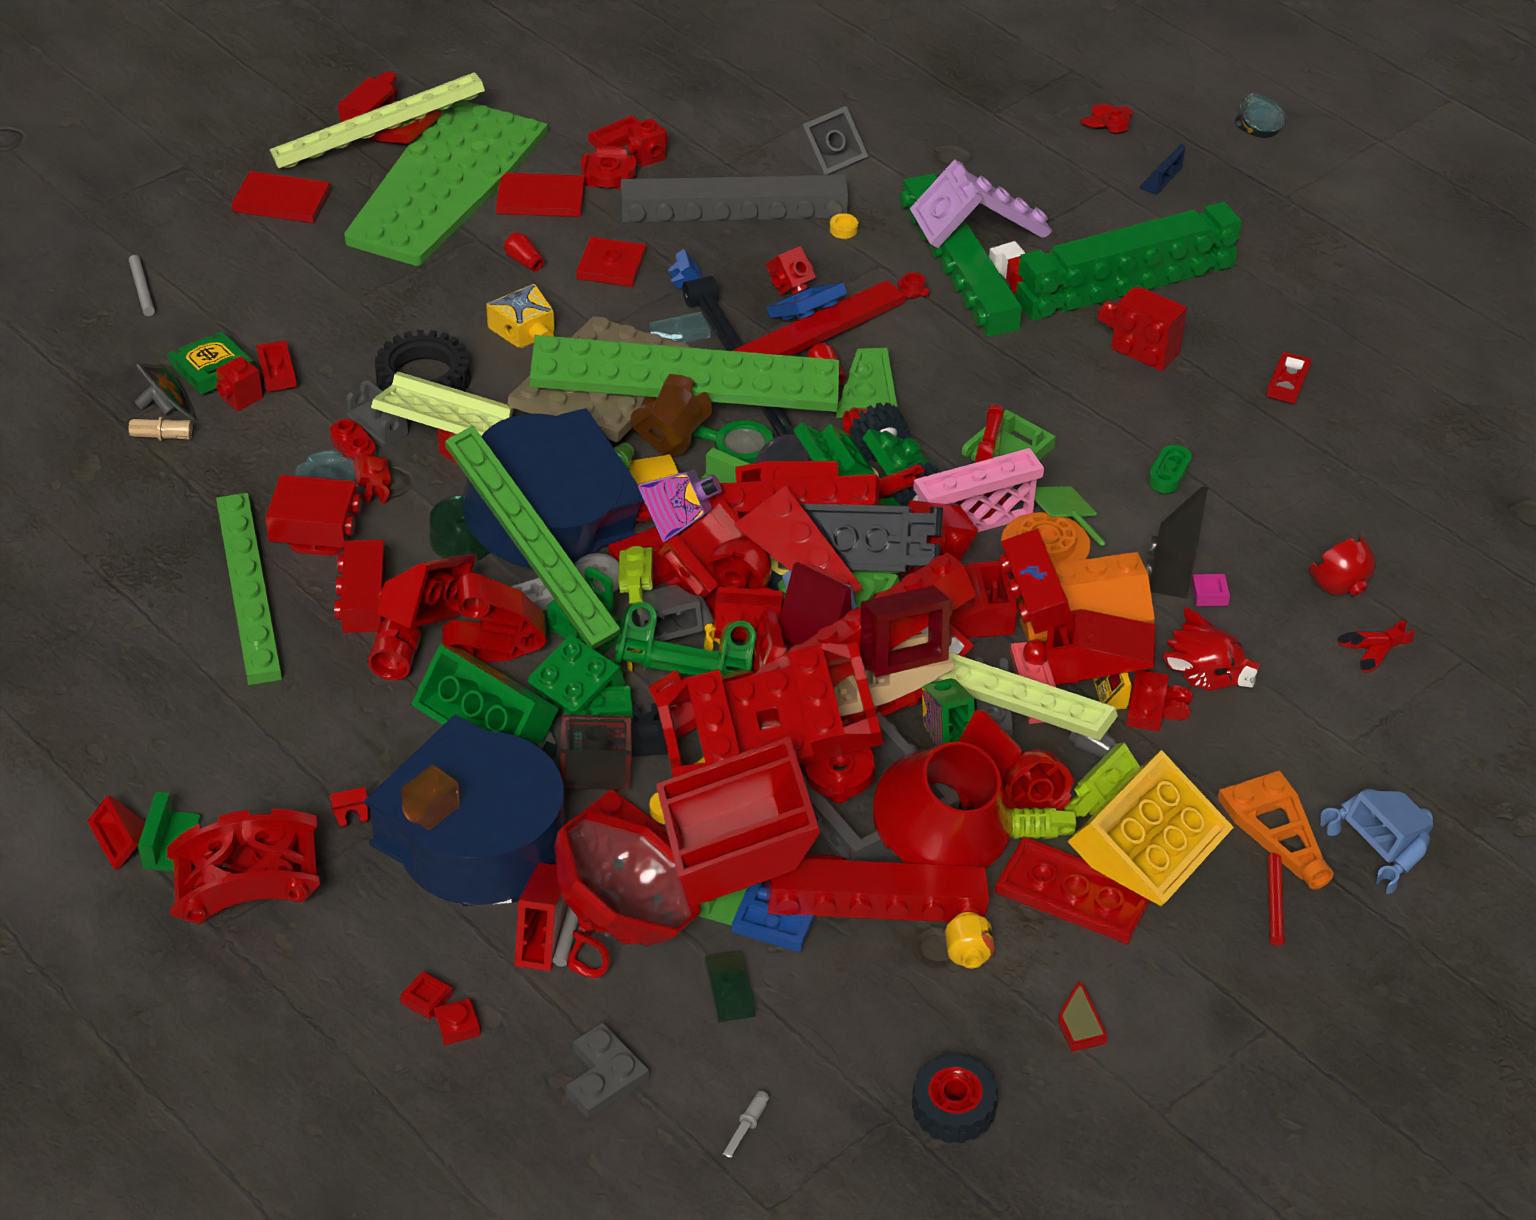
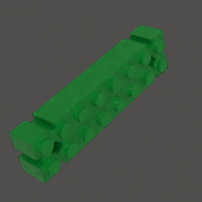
M1224 201L1205 206L1204 212L1200 214L1194 209L1051 247V252L1044 254L1041 249L1021 254L1018 274L1024 281L1017 283L1016 299L1028 318L1034 321L1052 316L1056 309H1060L1064 313L1124 297L1134 287L1150 290L1202 276L1209 268L1214 272L1232 268L1235 265L1237 253L1234 243L1239 240L1242 220Z

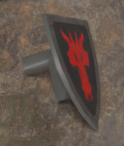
M136 365L144 377L151 383V386L135 400L136 405L140 409H145L154 400L166 416L172 414L175 409H178L191 420L195 419L189 398L166 366Z

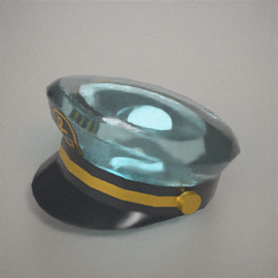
M1260 94L1245 96L1240 103L1241 114L1235 118V124L1238 128L1262 138L1277 135L1287 121L1283 108L1274 100Z

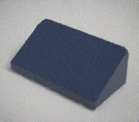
M1180 144L1140 185V189L1155 195L1159 194L1181 170L1185 145Z

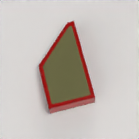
M1077 983L1058 1017V1025L1071 1052L1106 1044L1108 1037L1083 983Z

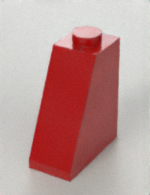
M538 863L519 898L514 966L543 971H551L553 967L554 953L568 909V905L563 900L560 886L557 885V865Z

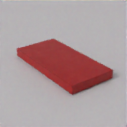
M1025 836L1021 839L995 884L994 892L1127 945L1131 941L1151 902L1147 898L1094 870L1084 859Z

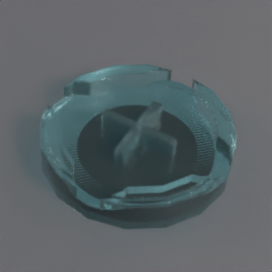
M322 451L311 454L305 458L306 462L302 465L298 464L295 471V476L356 481L353 466L354 460L350 457L349 459L344 458L342 453L336 451Z

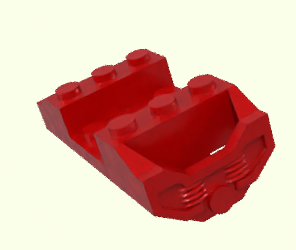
M858 643L818 644L788 652L791 666L728 682H723L719 669L685 678L665 691L654 693L673 778L789 736L792 739L799 765L884 744ZM851 661L865 720L843 727L828 666ZM691 701L705 763L684 765L670 706Z

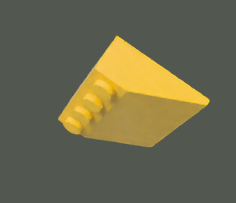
M1161 750L1138 768L1067 842L1091 868L1162 906L1234 827Z

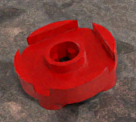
M600 146L596 148L595 153L588 155V152H586L582 156L581 175H585V184L590 188L614 187L621 190V179H633L636 175V158L633 154L632 158L627 155V150L622 147Z
M870 748L808 763L805 765L807 782L814 791L829 797L831 801L844 803L850 797L865 791L875 780L873 752ZM837 765L839 767H842L844 765H847L846 769L844 770H834L833 766Z

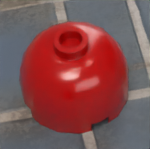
M1359 536L1357 543L1352 537L1321 555L1324 562L1318 567L1314 562L1308 569L1314 581L1324 592L1334 596H1344L1350 593L1352 597H1355L1368 589L1369 586L1366 582L1373 576L1376 564L1371 548L1363 536Z
M733 538L721 543L713 550L706 562V570L717 581L718 587L767 588L772 577L771 560L767 553L758 544L743 538Z
M1039 749L1022 752L1021 756L1006 769L1002 779L1011 809L1019 808V810L1023 808H1054L1057 811H1062L1070 802L1072 797L1070 790L1072 784L1074 786V779L1065 763L1052 752Z

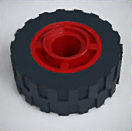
M951 1054V1056L942 1055L934 1061L930 1060L927 1062L925 1067L917 1073V1080H914L912 1109H914L913 1115L915 1120L920 1123V1128L924 1132L927 1131L936 1140L939 1138L946 1143H966L967 1140H975L979 1138L981 1133H986L990 1123L994 1122L997 1110L998 1086L997 1082L993 1080L994 1075L980 1061L977 1062L972 1057L959 1056V1054ZM950 1097H958V1098H960V1100H952V1099H949V1098H950Z

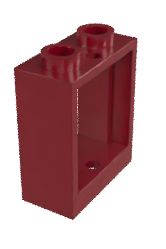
M933 585L862 601L860 654L863 666L875 677L949 660V646L952 643L950 616L953 612L950 599ZM929 612L928 643L889 651V621Z

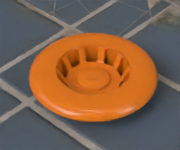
M1034 512L1019 516L1012 520L1002 533L1001 541L1038 528L1053 564L1085 560L1090 552L1088 534L1077 522L1068 517H1050L1046 512Z

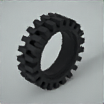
M417 330L418 336H412L411 331L404 332L405 339L396 335L393 337V343L386 341L384 349L379 348L377 351L378 356H375L376 381L378 388L382 391L392 385L394 374H396V370L400 366L419 359L437 360L447 364L450 368L443 376L428 381L466 392L465 388H469L471 379L468 350L465 349L463 343L459 344V340L456 337H452L449 340V334L443 332L437 337L436 330H430L429 335H424V330Z

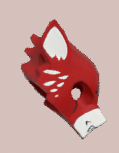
M1185 607L1184 616L1186 623L1182 624L1184 630L1174 631L1173 635L1175 638L1168 639L1167 641L1172 650L1163 654L1167 666L1172 670L1183 672V677L1188 680L1190 686L1203 688L1204 691L1218 690L1228 686L1253 688L1260 664L1245 658L1244 650L1236 637L1215 628L1200 614ZM1228 668L1227 672L1222 675H1217L1215 672L1216 669Z

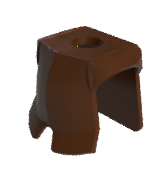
M669 374L662 385L658 397L645 396L641 407L633 411L630 417L632 428L663 456L671 455V457H677L687 451L691 443L692 432L712 414V404L707 392L694 396L691 393L694 381L686 376Z

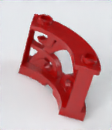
M271 809V814L250 815L249 810L232 812L218 816L219 822L208 826L195 825L167 846V859L173 860L175 903L170 907V915L188 922L202 924L212 915L227 907L253 900L280 899L303 903L320 885V877L317 876L314 843L317 816L305 812L287 809ZM247 845L254 852L265 855L243 873L235 874L217 867L229 857L235 847ZM293 847H299L300 854L292 851ZM288 861L301 865V872L294 871Z

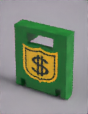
M222 331L215 334V339L212 336H208L178 348L177 354L174 351L167 353L170 365L200 395L216 389V383L218 382L216 371L210 374L208 372L239 356H242L253 365V360Z

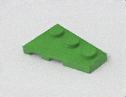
M887 348L857 349L847 384H845L842 399L838 403L836 418H843L844 412L850 411L852 407L867 409L866 407L872 405L873 408H876V403L880 402L883 406L887 402L897 407Z

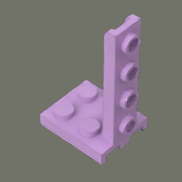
M956 159L953 160L910 208L930 244L937 248L979 203L1042 238L1047 237L1052 232L1046 222L1048 217L1042 210L1037 207L1035 209L1030 208L1020 197L1014 199L1000 186L998 188L993 187L985 177L980 176L977 178L970 174L963 163Z

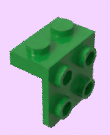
M571 634L528 677L529 685L572 715L579 714L604 687L626 686L623 678L624 672L617 663L607 659Z

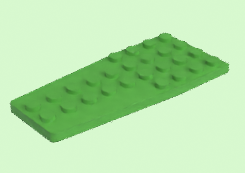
M463 100L454 102L447 109L440 110L442 115L408 145L345 231V244L414 266L422 265L499 189L500 178L505 173H515L548 134V124Z

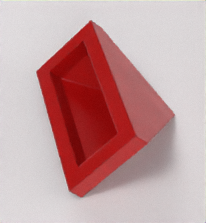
M108 795L87 820L113 869L119 870L137 848L145 821L115 798Z

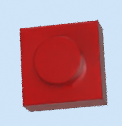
M470 998L433 1008L434 1018L444 1046L480 1036V1027Z

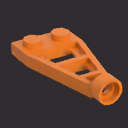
M1280 770L1219 790L1218 801L1234 823L1269 853L1281 855L1282 864L1301 880L1304 879L1309 888L1319 889L1331 881L1334 872L1322 857L1298 794ZM1281 808L1285 811L1289 823L1270 829L1259 821L1256 816ZM1298 835L1305 849L1291 853L1279 841Z

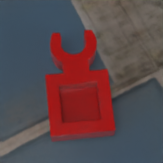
M357 454L353 466L357 486L366 487L363 493L364 501L369 503L374 494L380 498V503L385 505L390 493L388 486L391 482L387 458Z

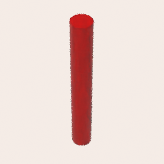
M1272 853L1267 857L1270 943L1274 946H1280L1285 942L1281 855Z

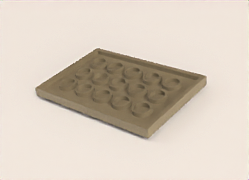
M593 316L571 337L693 348L683 342L671 341L662 338L658 334H649L637 330L633 326L621 325L609 321L605 317ZM529 376L508 395V406L530 414L554 416L587 408L606 438L618 443L632 428L631 414L641 407L645 396L529 387Z

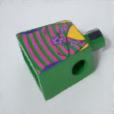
M953 678L930 682L922 687L923 724L935 746L949 742H958L975 712L974 697Z

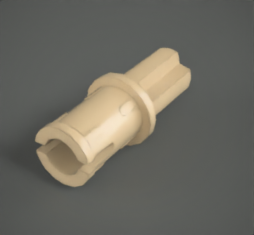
M159 417L158 420L132 419L129 421L128 426L130 436L158 438V441H163V439L191 440L193 432L191 420H165L164 417Z

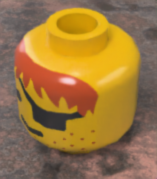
M964 912L958 914L947 924L945 929L949 959L955 964L966 968H977L993 956L995 951L991 924L986 918L974 912Z

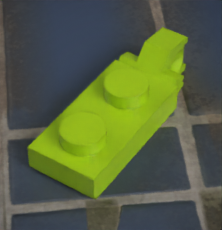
M634 546L620 551L619 589L620 593H629V604L643 602V590L653 589L654 558L652 547Z
M1125 742L1116 744L1081 779L1078 786L1074 789L1077 796L1072 798L1064 807L1065 811L1075 812L1076 817H1085L1088 813L1094 815L1140 768Z

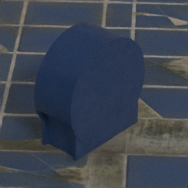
M587 408L557 416L547 414L517 415L497 422L482 434L481 437L573 564L587 554L597 553L602 547L635 535L632 530L640 504L645 501L637 483ZM467 478L462 499V510L471 533L487 550L510 563L533 569Z
M456 714L364 800L365 805L369 806L371 810L374 837L369 841L370 846L402 863L407 873L420 887L439 898L469 905L505 902L522 895L538 863L557 865L555 842L559 830L565 825L563 781L553 760L538 746L523 738L502 732L485 731Z

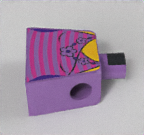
M695 470L651 480L638 485L663 542L673 538L675 535H679L712 510L708 498L722 492L720 483L715 475L699 480Z

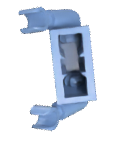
M1365 789L1342 803V808L1339 810L1336 808L1324 809L1321 813V826L1329 823L1327 825V835L1335 836L1339 834L1342 829V820L1346 819L1388 863L1394 862V866L1381 867L1377 875L1376 885L1383 879L1391 880L1386 889L1387 894L1395 892L1400 874L1402 872L1407 874L1424 857L1430 844L1429 833L1433 828L1431 812L1426 808H1419L1406 794L1400 791Z

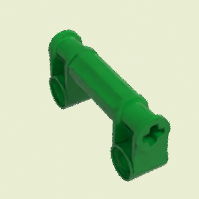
M635 602L630 604L624 611L621 630L615 648V663L628 661L642 664V668L666 672L677 670L680 674L696 676L719 669L721 675L736 672L726 669L727 666L738 668L739 671L752 669V655L756 632L754 627L748 622L732 621L727 623L721 633L719 650L714 651L653 639L657 614L655 609L648 603ZM639 607L643 608L648 614V621L642 627L636 626L631 619L633 611ZM737 626L742 627L746 632V639L741 645H736L731 640V632ZM627 648L637 649V650H640L641 652H640V653L630 652V651H627Z

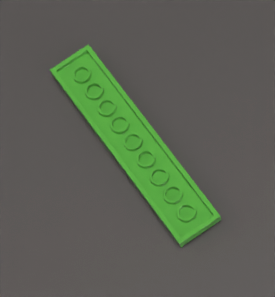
M535 335L529 387L658 397L669 374H676L692 379L694 383L691 393L694 396H698L703 392H707L711 402L837 412L839 360Z

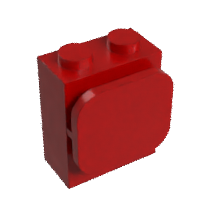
M280 475L265 517L268 540L271 542L289 543L290 548L294 552L301 554L334 556L344 550V541L348 540L349 535L353 536L355 514H360L362 508V496L357 494L356 481Z

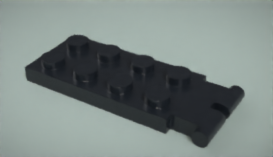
M800 504L851 572L908 574L909 567L923 568L932 559L940 556L941 545L930 544V537H942V507H930V513H912L913 508L910 506ZM778 562L779 569L787 570L784 566L781 565V563Z

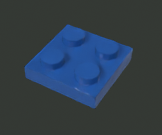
M844 283L812 286L766 308L770 318L782 317L784 321L797 316L798 319L814 314V308L816 307L826 308L837 304V298L847 294Z

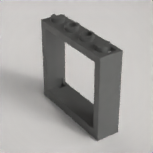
M879 712L876 713L884 743L879 746L893 762L917 751L912 744H908L903 739L893 723L888 722ZM806 764L800 765L820 829L819 836L837 856H844L846 861L880 862L895 854L890 848L887 850L877 831L861 839L823 795L817 793L809 786L805 774ZM941 783L929 784L930 789L941 802L952 808L959 809L960 799L953 788H949L946 784Z

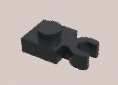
M651 703V712L646 714L639 712L638 704H634L632 707L633 722H631L630 729L632 757L667 754L661 720H658L657 704Z

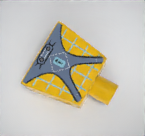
M535 284L486 304L488 327L518 348L534 343L535 335L554 336L553 309Z

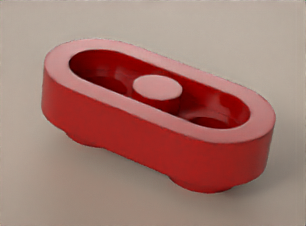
M341 419L330 427L331 443L350 465L353 466L357 454L376 457L375 443L356 421Z

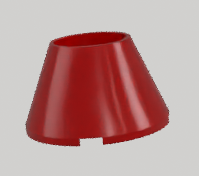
M949 742L907 754L894 762L885 771L874 793L872 811L877 833L887 850L890 848L904 863L985 867L986 870L988 866L1001 856L1009 842L1012 831V809L999 769L989 754L975 745L966 742ZM941 783L959 789L969 798L974 806V810H959L944 804L934 795L929 784Z

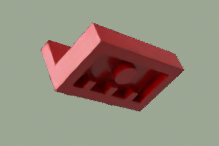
M718 587L714 601V638L721 639L724 626L732 621L748 622L755 630L763 609L776 612L779 622L783 591L770 588ZM740 626L735 627L731 632V639L745 640V630Z

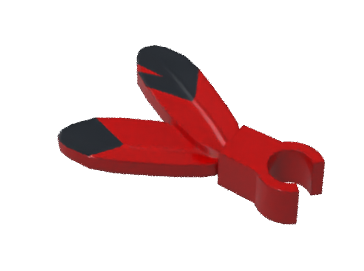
M1400 621L1396 626L1386 630L1385 633L1349 632L1338 637L1337 642L1347 648H1369L1360 663L1361 671L1368 673L1375 670L1382 663L1390 648L1400 644L1411 643L1414 639L1415 630L1412 629L1410 632L1405 633L1407 621Z

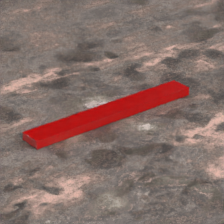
M885 280L839 301L835 305L817 311L808 317L795 321L732 351L792 356L904 304L906 294Z

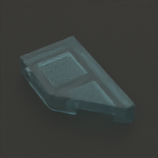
M701 312L649 323L651 334H658L663 338L676 342L687 343L710 338L711 329Z

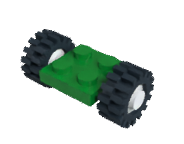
M881 402L876 403V408L870 405L866 407L868 410L866 413L863 411L858 413L860 419H853L852 424L854 426L849 429L850 436L864 457L869 461L871 458L873 461H878L887 475L910 468L916 464L920 465L925 473L915 476L916 478L941 472L936 465L933 466L930 461L925 459L920 451V445L909 438V425L895 405L892 406L886 402L883 406ZM913 487L889 495L890 498H894L901 506H908L911 500L918 501V495Z

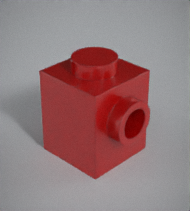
M242 356L216 368L217 391L220 397L236 411H240L263 399L259 370Z

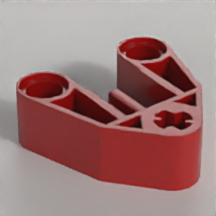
M469 573L460 577L457 583L458 610L464 617L479 619L480 622L449 621L442 628V645L465 650L484 663L509 661L539 650L545 645L544 613L522 591L477 573Z

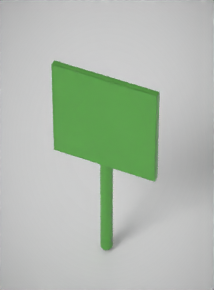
M1072 486L1036 487L1035 501L1050 517H1073L1100 546L1105 545V541L1081 517L1096 516L1097 512Z

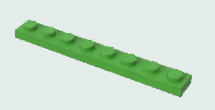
M471 426L445 440L446 449L586 644L595 649L619 635L620 628L476 428Z
M248 493L216 497L248 685L282 680Z

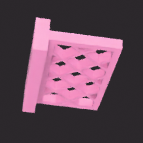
M1027 448L915 479L913 489L918 495V501L959 506L955 503L966 499L960 506L979 530L978 532L1009 524L1019 516L1033 513L1037 479L1043 477L1044 467L1032 450ZM1023 483L1017 490L1013 488L1014 485ZM995 491L989 498L984 496L985 493ZM1007 492L1012 494L1002 506L997 503ZM979 500L984 502L974 513L969 512ZM1020 500L1024 501L1023 508L1010 511ZM991 508L997 510L991 517L981 519Z

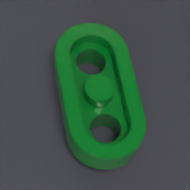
M1168 445L1164 447L1150 470L1148 481L1150 487L1162 494L1176 491L1190 468L1191 452L1181 445Z

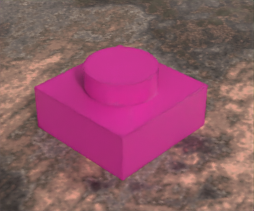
M1225 574L1192 575L1191 586L1196 606L1229 605L1230 594Z

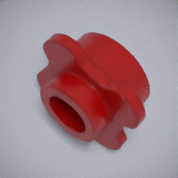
M907 273L897 282V286L906 294V298L915 299L929 294V288L925 287V277L920 273Z

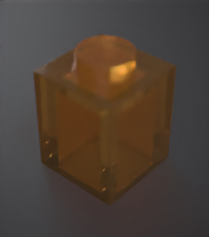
M433 764L401 788L402 811L408 820L413 823L417 822L428 831L460 807L458 782Z

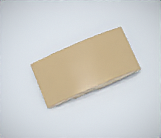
M928 633L914 635L890 651L928 643ZM949 657V660L879 677H875L864 667L874 707L891 702L922 688L925 684H929L954 669V662ZM854 674L833 686L840 716L864 711Z

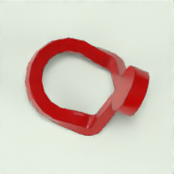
M580 925L579 930H573L572 937L576 938L577 941L569 954L567 966L570 970L589 978L601 977L607 972L611 964L608 949L601 941L591 937L594 931L586 930ZM584 943L595 947L602 956L601 967L591 968L575 959Z

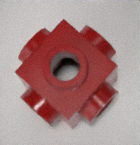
M653 118L628 126L627 148L631 156L632 154L634 155L636 162L641 167L666 160L668 135L666 130L660 127Z
M801 246L780 254L765 264L771 275L772 284L777 288L780 295L790 291L794 295L808 289L807 283L816 278L813 266L807 259Z

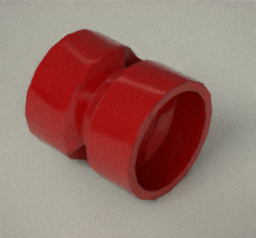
M387 618L383 620L378 628L375 642L367 659L371 671L378 677L393 681L401 680L408 676L421 640L419 628H408Z

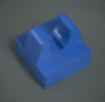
M686 249L675 254L677 262L668 269V272L673 277L671 282L677 289H681L682 283L685 281L702 278L700 267Z

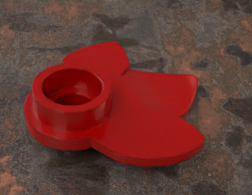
M1096 104L1091 107L1093 115L1081 119L1080 123L1094 128L1107 126L1108 132L1119 133L1129 128L1128 124L1131 122L1130 116L1133 115V111L1127 106L1115 108L1111 104Z

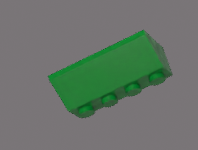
M439 644L411 703L412 706L442 725L456 714L485 731L511 734L523 738L534 745L544 740L559 709L465 650Z

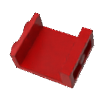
M722 499L707 515L679 536L675 535L667 541L658 554L692 594L699 595L705 599L719 586L717 581L706 570L707 559L713 550L729 539L743 538L752 540L733 526V524L740 520L739 514Z

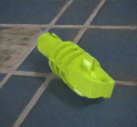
M1054 808L1012 809L1013 818L1010 838L1019 839L1025 836L1033 839H1054L1061 835H1073L1075 833V812L1057 811Z

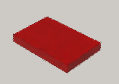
M249 171L231 203L232 212L314 223L331 191L330 182Z
M501 172L496 214L581 217L585 175Z

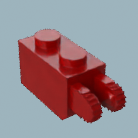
M386 71L375 79L368 77L338 104L340 123L394 103V99L398 94L397 88L392 86L396 81V74Z

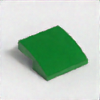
M803 422L793 430L813 461H836L839 467V476L875 474L850 434L829 424L820 432Z

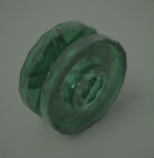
M463 495L448 497L435 504L430 512L429 543L436 554L442 558H449L472 553L477 555L475 561H478L491 553L474 537L466 524L462 510Z

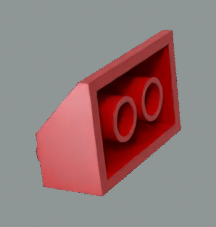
M470 553L422 562L386 581L378 594L379 605L376 614L408 628L460 617L457 583L460 577L472 573L477 555Z

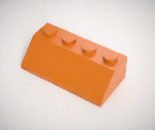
M1138 552L1053 564L1068 600L1070 611L1085 609L1154 624L1155 617L1149 577ZM1021 597L1016 598L1017 617L1028 642L1034 639L1047 641L1048 630L1035 634L1030 622L1024 624L1018 605L1023 602Z

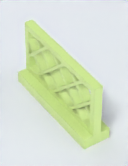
M401 372L394 374L392 385L373 398L371 405L373 409L455 434L474 426L481 436L492 425L512 417L514 409L504 403Z

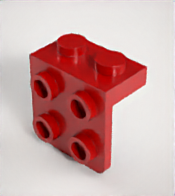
M976 710L973 713L958 741L975 745L989 754L996 763L1002 779L1006 769L1021 756L1020 746L985 710ZM947 785L957 792L960 805L965 808L974 807L962 791Z

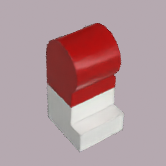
M1013 241L990 248L989 258L998 272L1010 283L1011 290L1016 293L1017 283L1024 281L1018 274L1020 255L1025 254V252Z

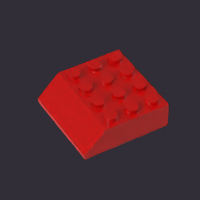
M790 736L656 784L677 874L691 907L795 871L820 833Z

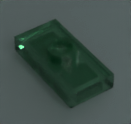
M736 951L705 956V967L718 1022L755 1017V1006L742 952Z

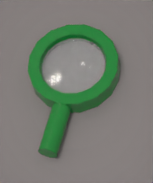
M733 421L724 425L719 431L698 426L692 432L693 437L715 442V449L750 464L761 462L763 454V461H765L766 450L774 444L772 432L765 425L755 421Z

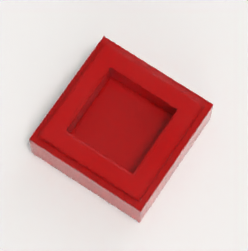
M422 971L400 994V1002L431 1020L434 1017L433 1008L445 1005L453 996V988Z

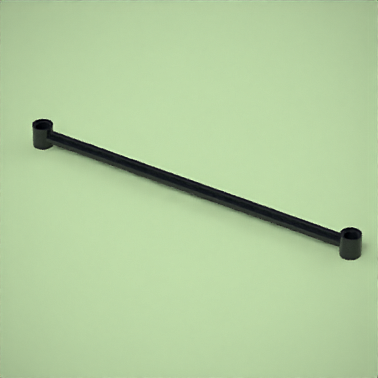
M711 275L683 282L682 292L686 305L689 308L694 306L700 307L725 350L732 351L743 346L717 303L719 293L714 277ZM760 406L780 440L792 439L802 445L793 431L795 429L781 407ZM804 448V460L802 452L801 461H813Z

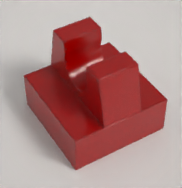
M365 787L330 794L331 812L339 829L347 827L345 816L350 812H354L359 816L360 824L368 822V806L364 803V800L367 798Z

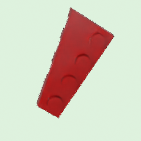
M786 485L733 524L737 530L758 544L787 570L791 571L793 565L799 562L840 583L851 585L854 597L864 590Z

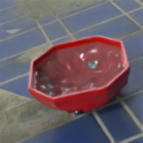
M586 809L559 830L555 842L557 885L560 886L564 902L576 914L579 924L584 929L589 931L595 930L598 934L604 933L606 937L613 936L614 939L619 940L623 945L643 944L649 947L674 938L701 913L699 905L693 907L690 905L677 874L671 846L648 825Z

